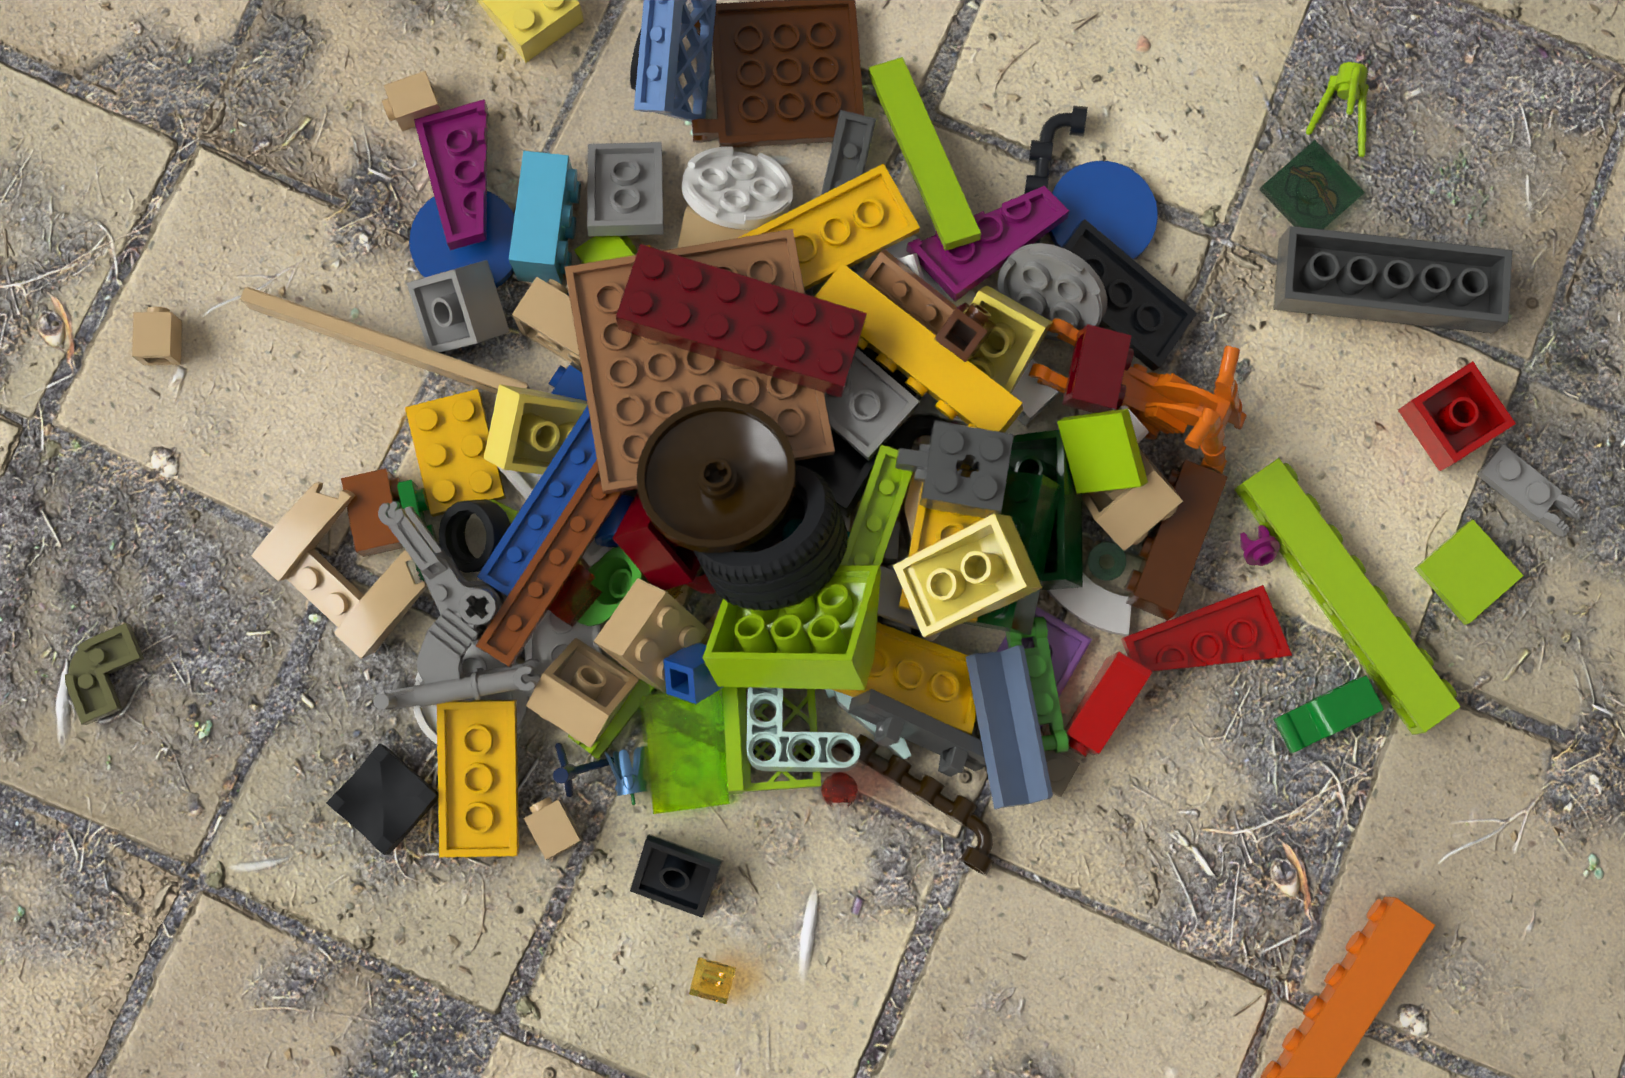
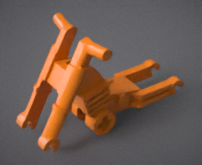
M1054 318L1048 331L1058 333V339L1075 346L1077 333L1080 330L1064 320ZM1225 346L1218 378L1215 381L1214 394L1193 386L1174 373L1165 375L1153 372L1146 373V367L1140 364H1133V367L1130 366L1128 371L1124 370L1122 384L1126 385V393L1121 406H1127L1149 432L1144 437L1146 439H1156L1159 431L1165 434L1184 433L1187 425L1194 426L1184 442L1194 449L1201 448L1204 457L1200 466L1210 468L1222 474L1227 464L1224 453L1226 446H1223L1225 426L1229 422L1236 429L1240 430L1247 417L1242 412L1238 385L1234 380L1240 349ZM1033 363L1028 376L1038 378L1037 383L1049 386L1065 394L1067 377L1044 365Z

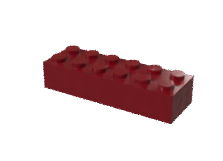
M640 244L616 314V320L619 330L842 398L867 313Z

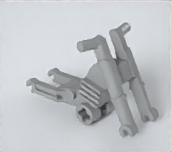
M393 501L391 504L383 503L378 510L380 521L388 525L420 569L441 615L428 629L418 655L417 669L423 682H420V685L408 687L406 682L397 681L388 694H378L375 696L374 706L380 710H395L417 705L425 707L469 698L480 700L481 696L518 689L522 691L532 690L542 676L538 673L536 675L530 674L534 667L539 665L538 659H529L522 664L512 665L511 668L508 666L489 670L478 668V672L463 673L462 661L467 649L485 629L481 625L494 618L503 604L501 592L489 584L474 585L467 582L455 562L445 553L412 506L403 509L399 508L400 503L398 501ZM485 596L490 603L485 606V609L478 612L474 605L478 599Z

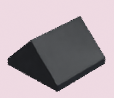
M648 834L630 892L702 918L723 860Z

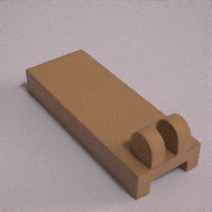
M885 249L878 254L862 277L936 336L957 307Z

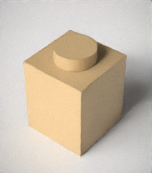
M426 71L383 85L388 97L382 100L389 121L396 120L402 131L416 127L414 119L442 112Z
M148 307L146 312H133L132 357L143 365H181L182 321L170 312V309L165 307Z
M547 797L529 807L532 814L525 817L524 820L545 860H550L584 841L563 800L558 799L552 802L551 798Z

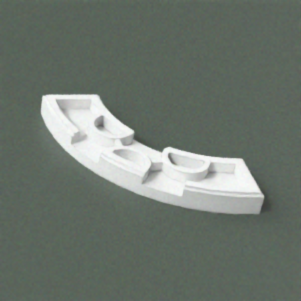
M1084 573L1083 587L1046 590L1060 606L1079 618L1081 622L1111 634L1129 635L1131 605L1126 604L1128 597L1101 588Z

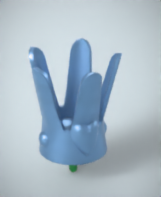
M644 746L641 748L637 747L634 750L633 769L626 750L622 749L620 752H613L614 763L610 755L605 752L616 778L617 785L615 790L617 791V796L630 794L632 805L636 804L634 793L647 791V782L643 778Z

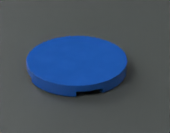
M1092 161L1071 169L1054 187L1052 194L1069 210L1068 218L1049 232L1055 246L1062 247L1077 225L1084 219L1133 260L1143 253L1152 240L1158 220L1157 204L1148 184L1132 169L1115 162Z
M487 191L486 240L450 250L445 238L435 197H432L417 213L410 231V252L418 271L425 278L487 260L497 289L514 272L509 262L515 216L513 211L500 197Z

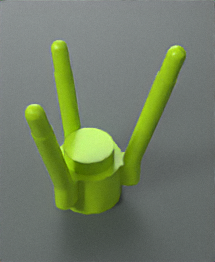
M1346 62L1340 65L1337 76L1329 77L1327 89L1305 132L1307 135L1313 133L1334 91H1337L1339 98L1347 100L1346 113L1348 115L1353 114L1355 103L1358 99L1359 157L1365 156L1367 93L1369 85L1366 84L1368 76L1367 67L1360 63Z

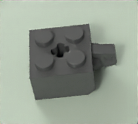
M935 421L931 431L930 443L920 444L919 451L899 448L895 467L915 472L914 480L923 482L920 506L928 509L986 518L994 513H1001L1014 434ZM962 464L969 465L970 471L974 470L969 478L961 476L962 470L957 471V469L961 468Z

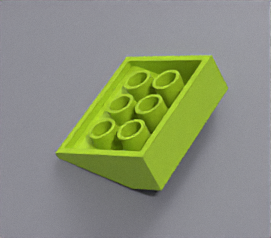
M840 565L830 581L818 592L797 604L781 609L768 611L750 610L728 603L723 598L703 655V660L717 686L865 690L875 654L881 578L879 565Z

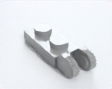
M1504 444L1497 448L1477 473L1479 478L1534 522H1540L1558 536L1565 537L1570 531V527L1557 515L1548 512L1552 504L1568 517L1575 520L1579 519L1584 513L1579 504L1570 497L1561 494L1563 491Z

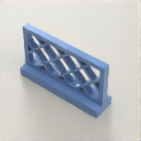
M644 0L634 110L654 112L692 122L693 119H705L716 0H691L694 7L691 13H689L685 3L687 0ZM698 20L701 25L699 36L694 26ZM686 35L691 45L687 51L682 42ZM694 58L697 60L696 73L691 64ZM682 73L687 81L684 88H682L678 79ZM691 95L694 98L693 113L687 101Z

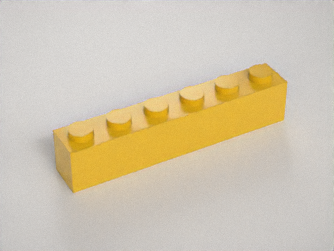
M842 263L815 295L816 298L867 313L858 348L864 350L867 346L878 354L875 360L892 374L897 369L908 377L905 381L906 385L922 397L926 392L938 401L935 407L949 419L953 420L957 416L968 424V427L1005 433L1023 411V403L970 361L964 362L934 340L935 334Z

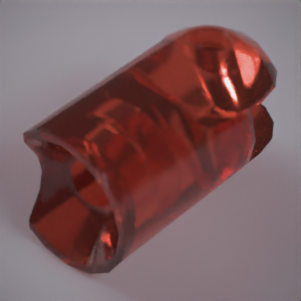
M833 773L821 785V799L831 807L832 803H847L849 807L857 798V783L847 773Z

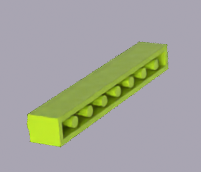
M1280 458L1276 459L1234 490L1260 526L1263 525L1268 529L1269 536L1277 538L1280 543L1279 552L1411 734L1427 732L1461 707L1455 699L1457 697L1455 689L1447 680L1440 679L1432 668L1434 662L1431 656L1423 648L1416 646L1410 638L1411 630L1406 622L1398 616L1395 617L1388 608L1387 604L1389 602L1384 592L1378 586H1372L1364 575L1366 569L1362 562L1355 555L1348 553L1342 545L1343 537L1338 529L1332 524L1326 523L1319 513L1321 508L1316 499L1309 493L1305 494L1297 483L1299 479L1294 469L1287 463L1283 464Z

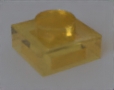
M698 957L689 994L727 1004L736 967Z

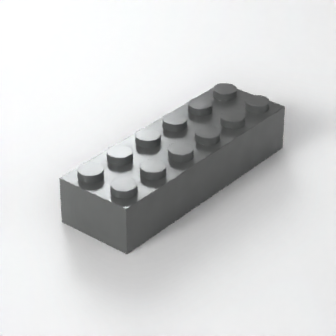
M1289 226L1278 242L1273 310L1493 334L1509 322L1512 250Z

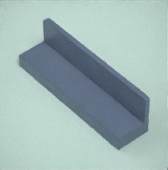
M1017 645L1000 652L975 653L966 656L994 809L1023 806L1051 799L1053 793L1024 646Z

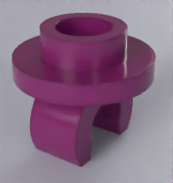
M1258 526L1259 539L1256 541L1250 540L1245 532L1240 533V547L1244 551L1243 557L1247 564L1265 566L1276 558L1280 549V543L1276 537L1269 536V531L1265 526Z

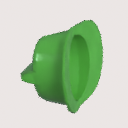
M620 546L608 551L574 584L570 593L569 608L572 617L580 624L595 626L609 620L637 578L648 583V579Z

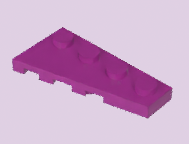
M484 99L414 119L445 238L450 250L485 241L487 237L488 107Z
M1042 186L1002 203L1001 208L986 214L982 211L973 215L981 232L979 241L945 251L936 231L934 236L922 241L918 238L908 242L906 251L910 255L917 253L920 266L956 302L999 270L1016 249L1034 244L1068 218L1069 210L1045 186Z

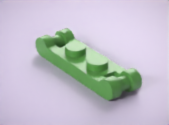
M1044 616L1034 617L1031 635L1005 631L1008 649L1022 645V638L1033 637L1035 648L1024 650L1039 726L1049 724L1051 734L1041 736L1044 751L1054 750L1055 753L1068 752V738L1063 725L1047 638L1046 620Z

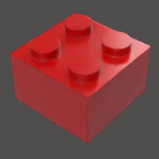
M1473 361L1398 409L1439 471L1456 463L1516 424Z

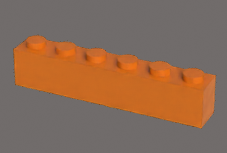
M1385 896L1383 900H1376L1367 913L1368 923L1362 932H1355L1349 939L1345 948L1348 951L1341 964L1336 963L1328 971L1324 980L1327 983L1326 987L1319 997L1315 995L1308 1002L1303 1011V1015L1306 1016L1298 1029L1293 1028L1287 1034L1282 1043L1284 1051L1276 1062L1273 1060L1266 1066L1260 1078H1336L1435 927V924L1397 897Z

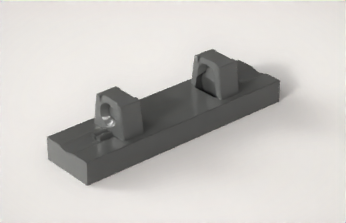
M873 689L851 698L848 713L876 725L875 743L888 747L898 743L900 737L939 754L938 772L949 777L962 773L964 767L977 771L986 766L981 740Z

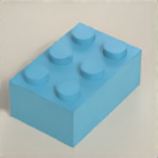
M523 150L509 253V262L518 281L533 282L538 277L545 282L553 279L562 285L563 275L565 274L564 267L571 266L572 254L568 252V239H574L576 217L572 216L573 203H579L581 182L577 181V169H572L569 155Z

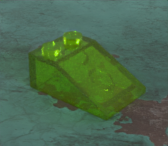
M720 690L697 704L666 693L642 696L639 699L653 814L730 804Z

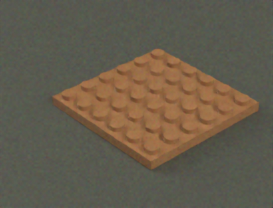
M793 229L662 250L805 294ZM636 255L564 267L603 494L637 489L639 458L651 434L674 413L693 404L706 401H736L753 406L767 414L780 426L787 436L795 461L834 455L835 450L824 392L618 329L616 314Z

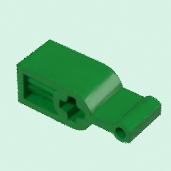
M1367 675L1332 689L1273 720L1290 753H1294L1381 712L1384 708Z

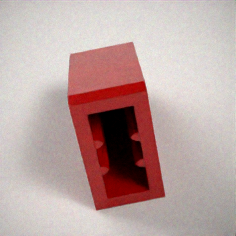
M1121 652L1107 657L1065 727L1069 749L1083 757H1086L1088 753L1091 755L1100 754L1149 679L1152 671Z

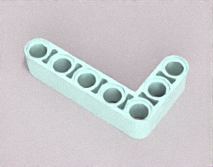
M748 687L747 756L748 761L754 768L761 771L847 772L855 767L859 760L861 749L859 742L854 736L843 732H782L783 688ZM765 703L770 704L776 710L775 717L768 722L759 721L754 715L757 706ZM761 742L772 744L776 750L773 758L768 761L757 759L753 754L757 744ZM798 743H808L813 747L815 754L812 759L802 762L793 756L792 749ZM845 743L853 750V757L847 762H839L834 759L831 750L836 744Z

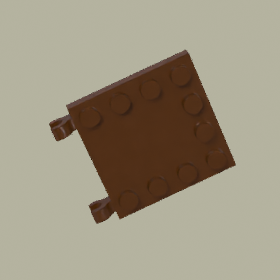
M773 0L716 3L712 45L717 119H693V142H707L719 138V147L727 146L733 148L833 142L840 110L864 115L855 0ZM698 20L694 26L699 36L701 25Z

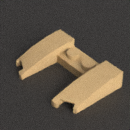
M316 482L288 510L251 557L278 582L287 579L338 627L334 634L362 659L377 651L427 588V584L425 581L415 583L407 564L412 558L404 550L365 595L362 594L315 550L316 546L345 510L355 494L348 490L340 491L338 498L321 494L319 492L322 490L323 483Z

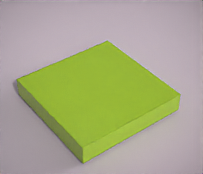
M1129 409L1064 417L1057 421L1077 494L1142 487L1148 483Z
M1473 519L1465 523L1414 568L1464 625L1470 624L1524 576Z

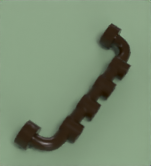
M860 734L857 738L861 749L858 762L869 766L888 781L901 786L922 802L933 806L946 814L954 822L973 831L978 838L977 846L975 849L967 846L960 861L976 872L987 876L994 864V861L989 858L993 846V838L988 825L974 814L977 806L960 795H957L956 799L952 801L941 794L945 787L942 783L928 775H924L920 781L908 773L912 767L911 764L892 754L889 761L875 753L879 745L870 738ZM839 743L833 747L839 748L848 753L850 757H853V750L849 745ZM806 745L803 749L812 756L811 747ZM799 753L796 757L799 761L802 762L809 761L801 753Z

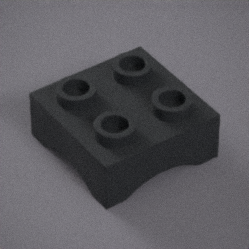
M378 744L360 768L335 792L326 804L354 826L383 855H390L438 801V792L388 747Z

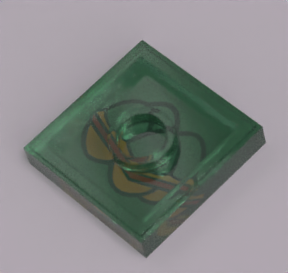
M1316 140L1310 143L1259 189L1293 226L1323 230L1365 193Z

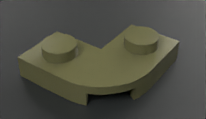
M121 624L91 637L77 646L79 650L71 660L68 674H65V683L82 725H88L123 710L109 674L144 659L131 624Z

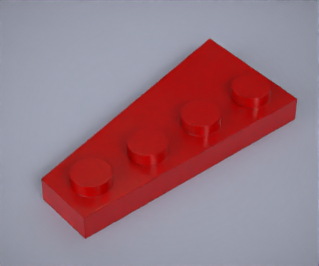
M1264 585L1121 639L1127 656L1152 672L1292 656Z

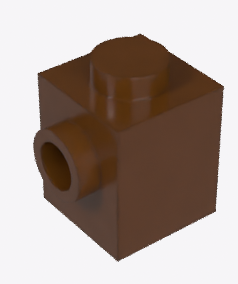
M965 302L956 307L934 340L961 360L967 362L975 356L996 324L989 320L991 314L986 309L976 303L969 305Z

